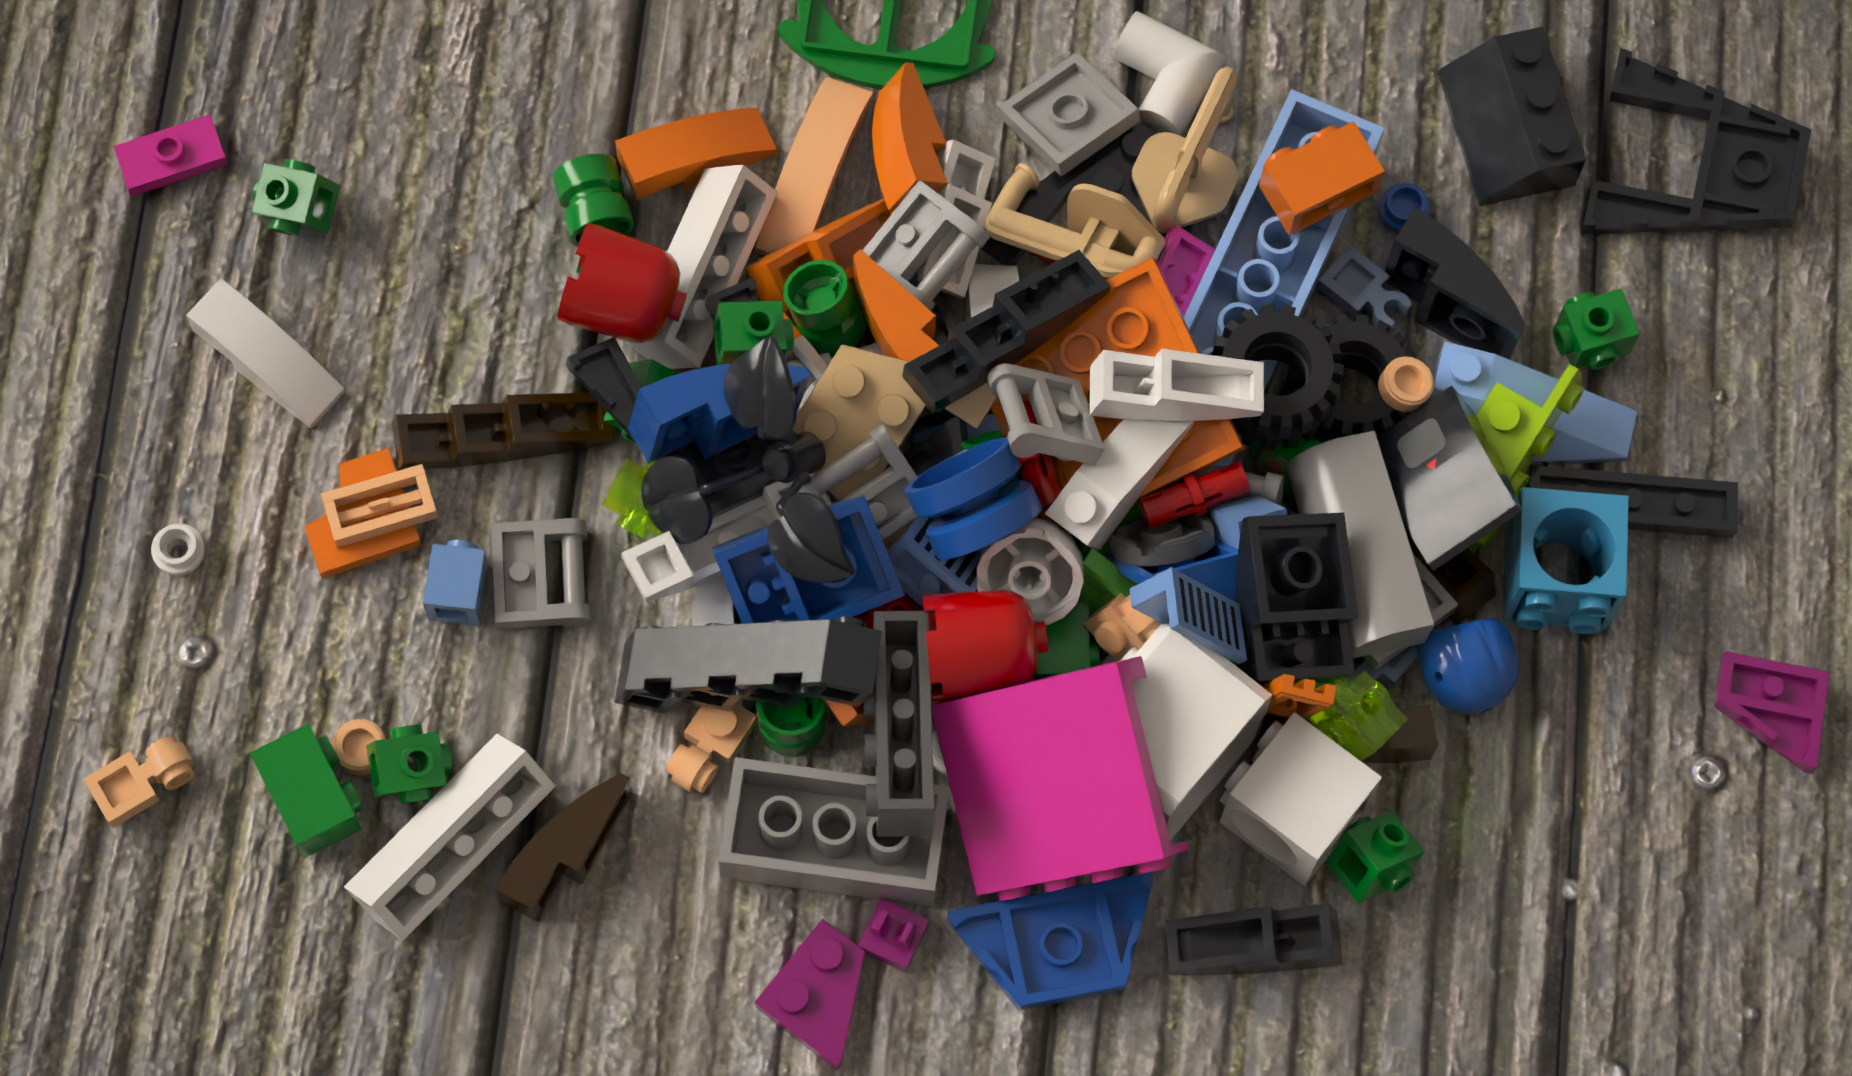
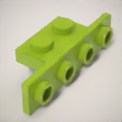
M1571 364L1564 371L1543 407L1536 405L1497 382L1476 415L1486 440L1500 457L1516 497H1518L1522 487H1526L1529 481V476L1525 472L1534 457L1537 456L1542 459L1551 448L1557 432L1552 428L1562 412L1569 415L1575 409L1584 393L1585 388L1580 385L1583 379L1581 372ZM1500 526L1468 547V549L1475 553L1480 545L1485 548L1488 547L1498 533Z

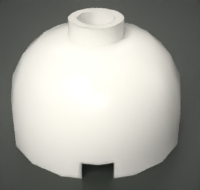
M1033 518L1011 534L983 547L977 564L978 592L1013 591L1023 596L1029 603L1034 616V622L1045 621L1046 625L1064 618L1076 606L1084 582L1081 551L1072 535L1056 523L1040 518Z

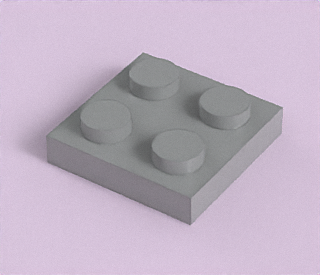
M1078 52L998 106L1001 119L1061 177L1141 121L1139 109Z

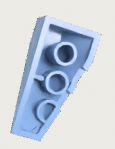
M1445 341L1434 369V389L1427 402L1450 386H1453L1477 415L1493 387L1498 382L1536 405L1543 407L1559 379L1497 354ZM1584 390L1575 409L1569 415L1562 412L1552 428L1557 432V435L1549 451L1542 459L1535 456L1532 462L1561 461L1563 464L1626 461L1637 411Z

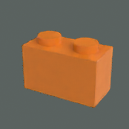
M1353 121L1340 128H1337L1335 125L1328 126L1317 132L1310 139L1309 143L1293 150L1292 147H1285L1273 153L1263 166L1259 187L1290 236L1377 194L1385 170Z

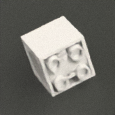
M1294 712L1284 725L1276 720L1265 732L1257 744L1259 750L1252 759L1253 765L1250 766L1243 761L1225 784L1227 790L1220 799V802L1225 805L1220 823L1306 887L1334 851L1345 831L1358 820L1368 807L1382 777Z

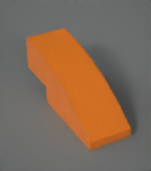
M905 62L878 93L873 115L872 141L874 161L888 211H895L919 180L938 194L948 184L937 158V154L947 143L915 65L909 62Z
M758 108L733 109L702 114L649 128L615 141L617 158L637 200L680 183L684 190L697 186L705 168L733 165L747 166L777 154V148Z
M883 198L839 218L750 264L746 269L750 278L753 277L756 282L760 300H782L783 311H788L789 309L783 298V286L788 276L794 270L810 261L827 260L835 262L844 269L848 280L854 277L853 255L859 249L863 250L894 211H888L885 199Z
M859 249L853 255L854 281L860 305L871 334L883 355L910 362L938 347L939 345L932 340L935 336L936 315L864 251Z

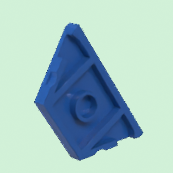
M1152 872L949 910L947 915L948 921L1018 1011L1123 991L1127 984L1153 883Z

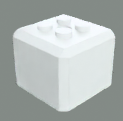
M1170 623L1161 624L1139 650L1136 647L1131 648L1122 660L1142 656L1147 677L1132 681V687L1171 841L1256 739L1264 721L1272 694L1228 659L1170 629Z

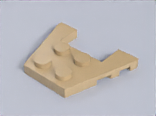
M847 345L840 346L798 412L793 428L796 434L808 431L815 434L821 440L826 453L822 469L871 438L872 436L869 432L882 423L900 449L926 408V405L902 377L904 364L909 361ZM987 382L946 406L945 409L978 429L998 397L993 395ZM882 455L830 489L831 493L839 501L886 470L889 462ZM912 521L883 540L886 550L904 534Z

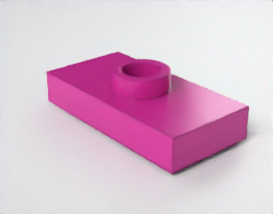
M210 114L113 146L131 197L228 165Z
M1175 225L1168 230L1164 238L1166 243L1157 259V263L1184 317L1216 249L1178 225Z

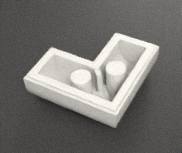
M1138 11L1131 16L1126 24L1114 53V59L1156 79L1139 107L1140 122L1160 133L1170 132L1179 136H1183L1204 100L1216 73L1223 67L1226 59L1223 53Z

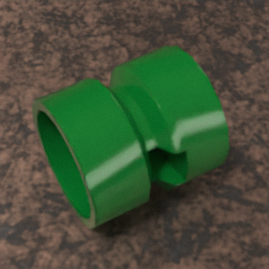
M601 153L587 154L563 163L554 171L552 175L560 205L566 209L563 215L570 241L573 245L578 247L587 223L600 225L625 235L632 231L634 228L633 218L628 201L620 193L623 186L616 161L613 157Z
M827 260L810 261L799 266L788 276L783 286V298L800 333L819 355L828 352L830 356H835L841 345L855 347L862 340L866 332L867 321L847 275L841 266Z
M806 696L794 709L756 701L759 733L762 741L770 750L782 756L796 757L809 753L819 745L826 729V701L824 699Z

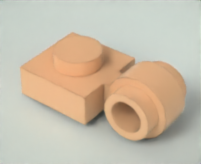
M1122 593L1096 610L1083 623L1095 637L1099 646L1109 652L1116 661H1121L1133 647L1139 650L1162 624L1131 607L1130 595L1125 598Z
M737 703L730 711L701 706L684 731V738L695 745H692L690 748L683 744L679 745L667 763L665 771L672 775L671 781L688 792H692L694 789L700 793L705 792L719 768L718 765L711 762L712 757L715 756L730 765L757 725V715Z
M172 736L164 737L147 748L145 754L148 758L145 759L146 762L142 765H139L135 756L129 751L83 778L112 828L160 801L152 784H163L167 790H173L183 786L193 778L195 774L192 769L194 760L183 742H176Z

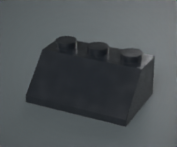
M1543 27L1495 36L1439 69L1440 83L1479 206L1576 185L1586 158Z

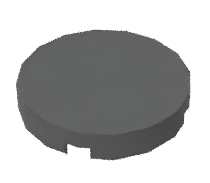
M1193 513L1181 518L1182 521H1169L1150 530L1144 517L1136 518L1118 526L1113 532L1114 535L1109 537L1111 557L1117 562L1136 566H1157L1192 559L1208 552L1215 546L1214 521L1205 515L1196 517Z

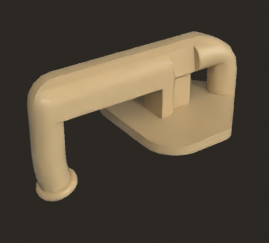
M1226 66L1216 73L1186 138L1170 132L1157 133L1151 136L1144 143L1133 166L1132 180L1152 226L1158 232L1167 233L1175 225L1182 228L1222 214L1236 188L1238 169L1234 161L1227 155L1208 148L1219 123H1225L1233 117L1232 103L1238 77L1235 69Z
M1024 163L1016 166L1015 173L1004 185L985 221L986 231L993 239L1056 261L1080 250L1105 278H1111L1151 257L1157 261L1166 243L1164 237L1126 197L1091 184H1078L1069 193L1067 199V229L1016 212L1030 189H1036L1040 183L1036 172Z

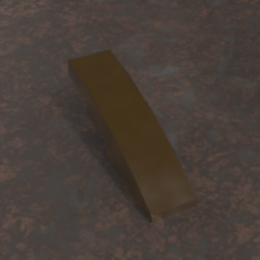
M589 392L506 395L502 403L451 405L447 413L396 414L392 421L398 471L420 464L423 465L424 469L450 468L566 453L611 444L614 441L612 425L603 421L606 410Z

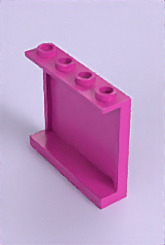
M1142 656L931 705L976 896L997 892L999 901L1014 899L1030 894L1029 885L1043 883L1045 892L1060 890L1077 885L1075 876L1090 874L1092 883L1106 881L1123 876L1122 867L1135 864L1138 866L1139 873L1152 872L1172 866L1170 856L1189 849L1187 841L1174 844L1170 842L1132 687V681L1147 677Z

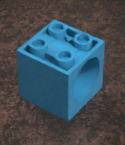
M1522 487L1517 497L1522 512L1505 522L1502 621L1516 622L1518 627L1528 630H1540L1547 628L1548 625L1569 626L1571 632L1578 634H1594L1600 632L1601 629H1607L1627 596L1629 496ZM1549 543L1572 547L1587 559L1593 569L1594 578L1584 585H1570L1559 582L1541 568L1536 559L1534 548Z

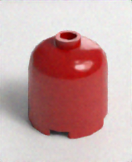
M587 223L575 253L580 256L578 267H581L578 279L567 277L557 313L558 320L566 322L567 325L633 343H645L655 339L662 333L668 319L679 322L688 292L678 289L681 272L678 262L672 254L660 247L609 228Z
M1003 590L923 595L924 613L935 612L928 613L929 631H926L933 701L965 698L1021 685L1032 680L1037 671L1038 654L1048 653L1045 621L1034 622L1031 606L1023 596L1013 591Z

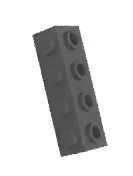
M874 611L873 629L882 631L873 694L863 702L864 717H874V734H865L864 739L865 767H875L876 784H866V817H877V837L932 836L934 779L931 686L926 631H929L928 612Z

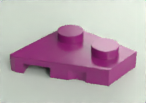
M1725 651L1720 657L1714 707L1803 772L1813 773L1818 765L1830 672Z
M822 918L754 1002L758 1010L836 1071L843 1061L865 951Z

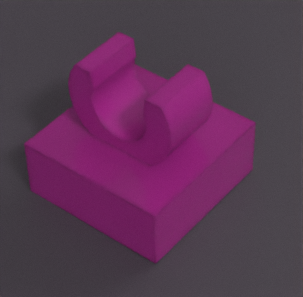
M880 898L857 946L863 949L866 955L906 973L927 931L929 920Z

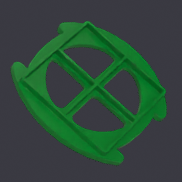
M797 0L799 21L788 19L782 21L778 26L779 37L783 42L812 66L838 79L879 90L889 82L905 62L914 63L924 89L951 84L972 76L990 66L995 60L994 48L987 44L978 43L987 23L992 0H967L963 13L950 30L934 42L915 50L900 49L896 44L902 0H884L879 36L872 45L861 44L848 37L835 24L823 0Z

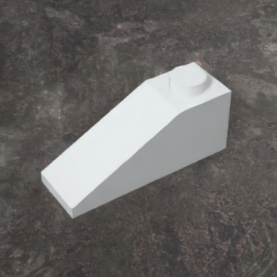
M1124 419L1103 441L1105 450L1096 465L1083 463L1045 514L1087 546L1100 550L1195 421Z

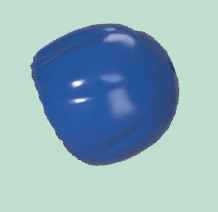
M1485 618L1430 632L1425 643L1414 645L1421 660L1422 677L1427 688L1439 704L1453 712L1474 715L1490 711L1511 693L1518 680L1519 656L1515 642L1507 627L1497 618Z

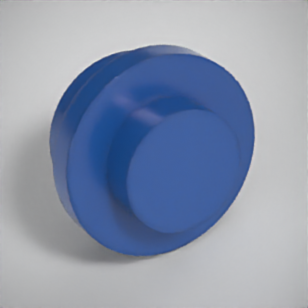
M1401 183L1390 187L1384 192L1379 203V214L1386 226L1400 232L1415 207L1429 216L1430 203L1426 194L1418 186L1411 183Z

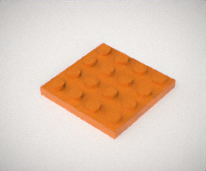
M1153 257L1107 279L1106 281L1111 285L1110 292L1065 329L1014 365L1080 380L1090 407V366L1103 350L1153 357L1156 356L1161 348L1200 354L1156 259ZM1021 394L1023 401L1029 400L1028 395ZM998 397L991 410L1004 438H1006L1010 429ZM1093 416L1102 443L1124 419ZM1232 419L1195 421L1140 497L1159 492L1181 481L1182 477L1195 474L1244 450L1245 447ZM1055 456L1053 457L1062 489H1064L1083 462L1074 460L1063 461ZM1021 467L1019 469L1023 479L1026 480L1023 468ZM1048 509L1039 512L1042 519L1059 525L1045 514Z

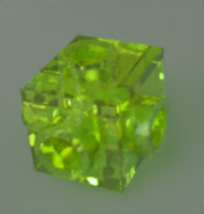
M624 459L600 505L620 515L616 522V525L643 539L648 530L660 535L661 531L648 517V511L643 509L638 502L643 478L654 462L647 463L644 468L629 459Z
M1365 671L1348 682L1342 676L1334 680L1330 684L1337 686L1334 704L1308 718L1318 730L1360 761L1375 753L1408 720L1391 701L1387 689L1378 681L1373 680Z

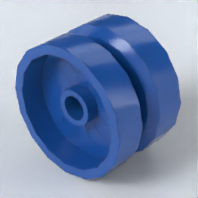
M1007 437L986 441L959 452L924 471L904 488L916 516L934 518L926 529V536L938 559L947 560L963 556L994 543L1027 524L1043 509L1030 480L1012 479L1022 464L1019 457L1011 452Z

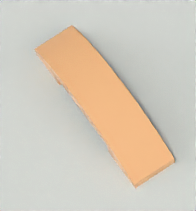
M825 77L807 110L775 187L778 193L760 231L755 248L756 253L767 256L820 228L821 214L852 138L856 139L873 98V92Z

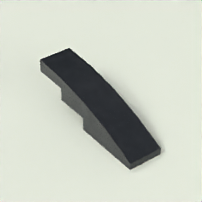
M1077 250L996 293L992 307L951 328L947 342L904 364L902 377L932 414L987 383L988 373L993 367L1003 363L1014 365L1039 348L1110 292L1111 285L1080 250Z

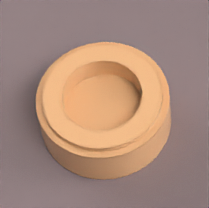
M1399 357L1391 361L1380 375L1378 383L1379 392L1383 400L1390 407L1402 412L1415 411L1423 406L1431 396L1434 389V378L1430 369L1422 361L1413 357Z
M355 719L343 724L337 730L333 738L332 747L343 770L353 775L370 774L366 745L386 738L381 728L374 722L366 719Z

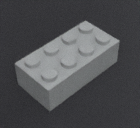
M735 757L718 859L720 878L879 900L883 898L887 901L934 907L950 786L934 784L932 836L877 837V817H866V784H876V776Z

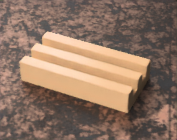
M422 464L321 493L337 548L438 518ZM413 484H417L419 488L418 490L391 498L372 501L367 505L338 513L336 507ZM423 502V505L342 528L343 525Z

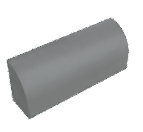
M1375 431L1333 439L1311 447L1294 457L1287 464L1286 471L1299 514L1340 512L1345 514L1358 613L1357 619L1348 622L1353 658L1425 643L1434 626V622Z

